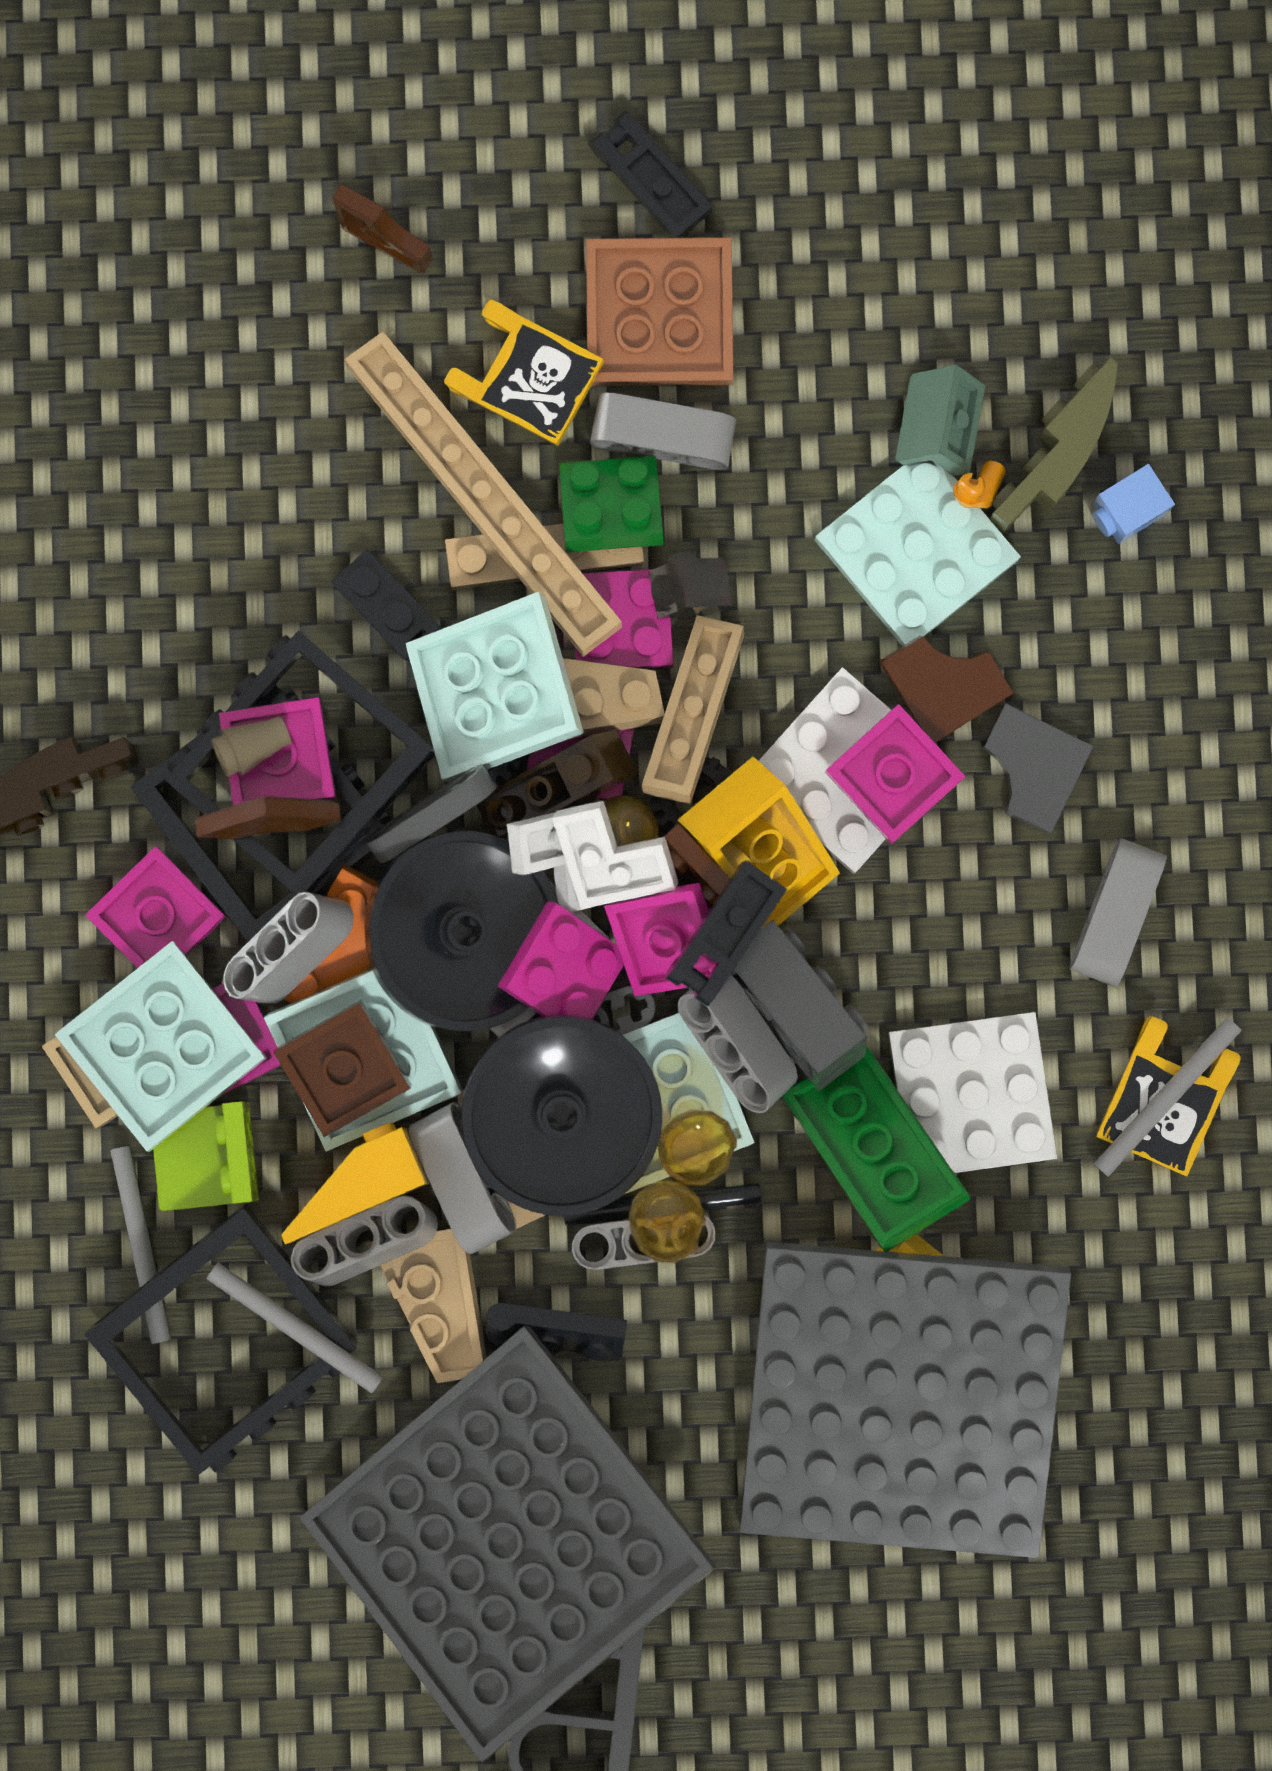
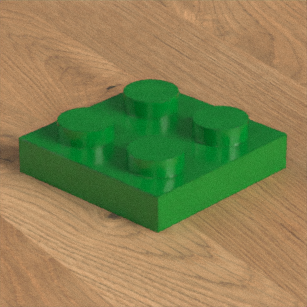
M656 456L559 463L566 552L663 545Z

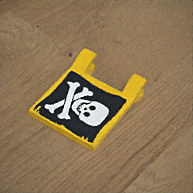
M489 300L482 311V316L489 325L509 333V336L483 383L457 368L449 370L444 383L451 392L475 402L558 446L605 360L518 315L499 302Z
M1148 1016L1145 1019L1136 1045L1096 1133V1137L1113 1143L1181 1068V1066L1154 1055L1168 1028L1165 1021L1153 1016ZM1225 1048L1213 1061L1208 1077L1201 1075L1132 1150V1153L1184 1176H1188L1226 1087L1239 1065L1240 1055Z

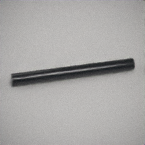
M755 1183L618 1199L591 1212L564 1216L565 1226L761 1203L760 1185Z

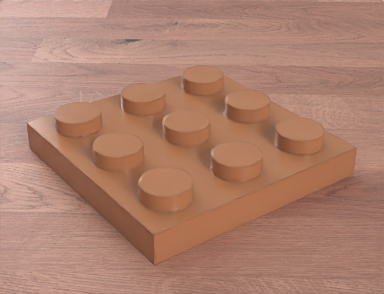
M732 238L586 239L587 351L605 360L592 386L733 385Z

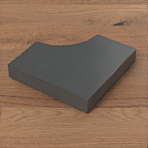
M1005 703L983 747V750L998 760L1008 778L1010 797L1005 814L1050 835L1094 746Z

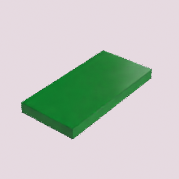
M867 1045L865 1057L819 1092L806 1077L792 1086L782 1096L885 1253L971 1200L964 1186Z

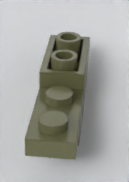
M1112 358L1101 369L1093 363L1074 384L1079 390L1068 404L1060 399L1042 418L1041 421L1047 427L1044 429L1039 440L1051 451L1048 452L1044 447L1039 449L1024 466L1023 469L1029 475L1019 486L1015 487L1009 482L994 498L992 506L996 510L992 514L990 521L1001 534L1008 530L1034 500L1050 513L1084 467L1101 435L1109 414L1118 363Z

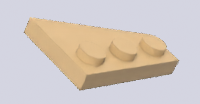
M563 658L584 732L573 738L662 723L665 712L656 671Z
M451 1228L438 1230L432 1241L425 1246L380 1265L388 1280L386 1284L394 1299L398 1300L411 1326L410 1331L437 1383L461 1380L487 1358L471 1256L459 1245ZM373 1241L366 1243L368 1248L372 1246Z

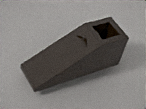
M617 730L590 735L500 785L487 798L478 803L477 807L490 834L507 840V824L554 813L557 810L576 807L638 773Z

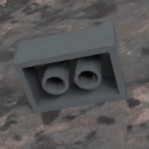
M771 920L760 929L731 975L741 985L777 1040L819 1092L865 1057L867 1035L864 1030L868 1026L851 1004L843 1008L833 993L837 989L836 985L820 965L812 969L802 954L806 949L794 931L788 926L781 930L775 921Z

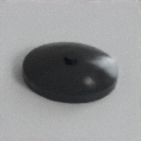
M455 831L434 835L417 842L399 854L388 865L377 881L368 903L365 918V944L368 959L377 981L388 997L401 1010L418 1021L433 1027L455 1031H478L512 1020L528 1007L499 988L498 984L547 901L558 903L552 884L543 870L526 875L512 873L509 841L492 834L476 831Z
M549 1015L516 1025L499 1036L483 1052L473 1067L466 1083L462 1101V1128L466 1147L473 1164L494 1191L509 1202L531 1212L552 1216H571L591 1212L610 1204L629 1191L647 1170L658 1147L662 1128V1103L658 1084L652 1070L639 1050L626 1037L608 1025L590 1018L575 1015Z

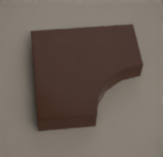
M340 184L333 196V202L342 230L413 270L425 273L433 260L430 245L401 227L388 215L384 207Z
M919 635L879 661L913 720L934 743L1013 694V691L988 651L968 658L950 657L935 650L924 636Z
M262 796L199 816L198 819H195L197 837L238 839L270 832L307 831L340 821L339 804L335 803V801Z

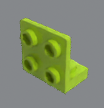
M249 1102L223 1103L218 1106L205 1107L153 1149L158 1203L161 1211L259 1201Z

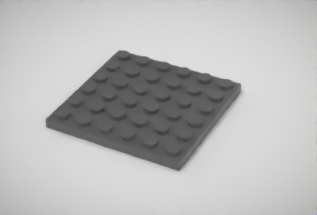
M766 1242L740 1533L1039 1558L1071 1281L1070 1268Z
M529 1326L521 1328L300 1517V1520L481 1762L491 1757L717 1567Z

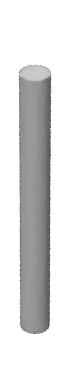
M1226 1017L1095 1161L1094 1165L1109 1177L1242 1030Z
M130 1146L112 1149L110 1152L140 1288L154 1277L157 1271ZM161 1299L145 1312L151 1344L171 1340L163 1299Z
M217 1262L206 1278L370 1393H373L381 1382L383 1376L220 1263Z

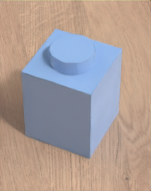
M1147 464L1100 493L1092 504L1096 509L1092 515L1100 531L1106 537L1112 535L1117 544H1120L1167 515L1175 503L1151 466Z

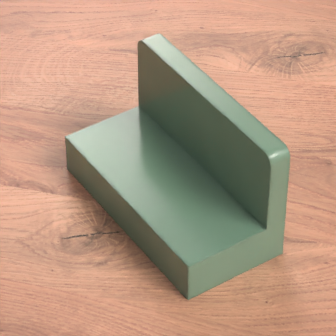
M958 365L913 374L909 381L895 457L896 461L902 465L931 460L954 476L970 473L986 385Z

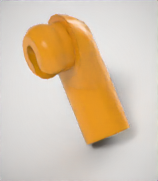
M987 461L983 464L977 479H971L973 473L962 475L960 480L954 485L953 493L955 499L965 508H989L993 504L1006 474L1005 467L999 462Z

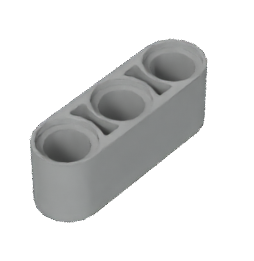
M600 393L598 395L590 443L595 447L642 457L656 456L658 460L722 470L727 469L729 465L737 420L725 413L617 393Z
M1121 837L1118 839L1070 963V970L1113 987L1119 985L1161 878L1167 855Z
M301 892L294 896L226 965L223 983L227 993L235 999L270 1005L282 1001L347 938L353 926L354 915L351 906L342 899L310 892Z
M732 975L729 976L715 999L707 1007L693 998L695 992L688 990L678 1001V1010L683 1021L739 1102L752 1112H766L796 1083L798 1075L794 1063L741 985Z
M452 1102L409 1126V1136L451 1230L462 1249L468 1254H473L516 1231V1221L508 1201L486 1183L477 1171L468 1153L462 1128V1107Z
M400 1196L298 1241L291 1254L292 1268L298 1276L318 1286L328 1287L336 1285L431 1242L438 1228L437 1217L432 1209L413 1197ZM417 1210L419 1214L417 1227L412 1232L403 1234L401 1230L403 1217L408 1212ZM371 1230L374 1237L373 1244L369 1250L359 1254L356 1249L357 1238L364 1231ZM320 1250H326L328 1254L327 1265L320 1272L313 1273L311 1268L312 1258Z
M698 1211L594 1223L584 1226L576 1233L572 1241V1253L574 1259L581 1266L591 1270L697 1257L711 1249L715 1241L716 1231L712 1221ZM690 1219L701 1221L707 1229V1237L704 1243L695 1248L683 1245L678 1237L681 1225ZM648 1226L657 1233L658 1244L651 1253L639 1254L630 1247L629 1236L635 1228ZM592 1232L602 1234L609 1244L607 1255L598 1261H591L585 1258L580 1250L582 1238Z

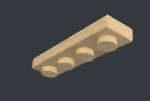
M564 524L544 526L581 573L644 565L642 547L566 552ZM483 534L445 539L452 591L521 581Z
M696 616L642 782L643 793L691 805L744 638V626L704 616Z

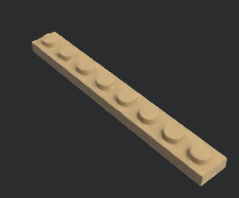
M383 331L344 359L349 371L531 594L540 592L546 596L551 618L583 657L622 628V621Z

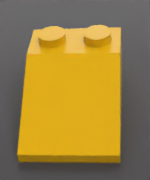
M754 756L678 819V822L689 836L730 878L740 863L746 860L787 889L763 926L771 920H774L779 926L840 874L786 785Z
M387 1123L362 1134L366 1143L352 1150L281 1234L284 1243L296 1242L393 1198L400 1197L430 1184L411 1142L409 1128L396 1129L394 1123Z

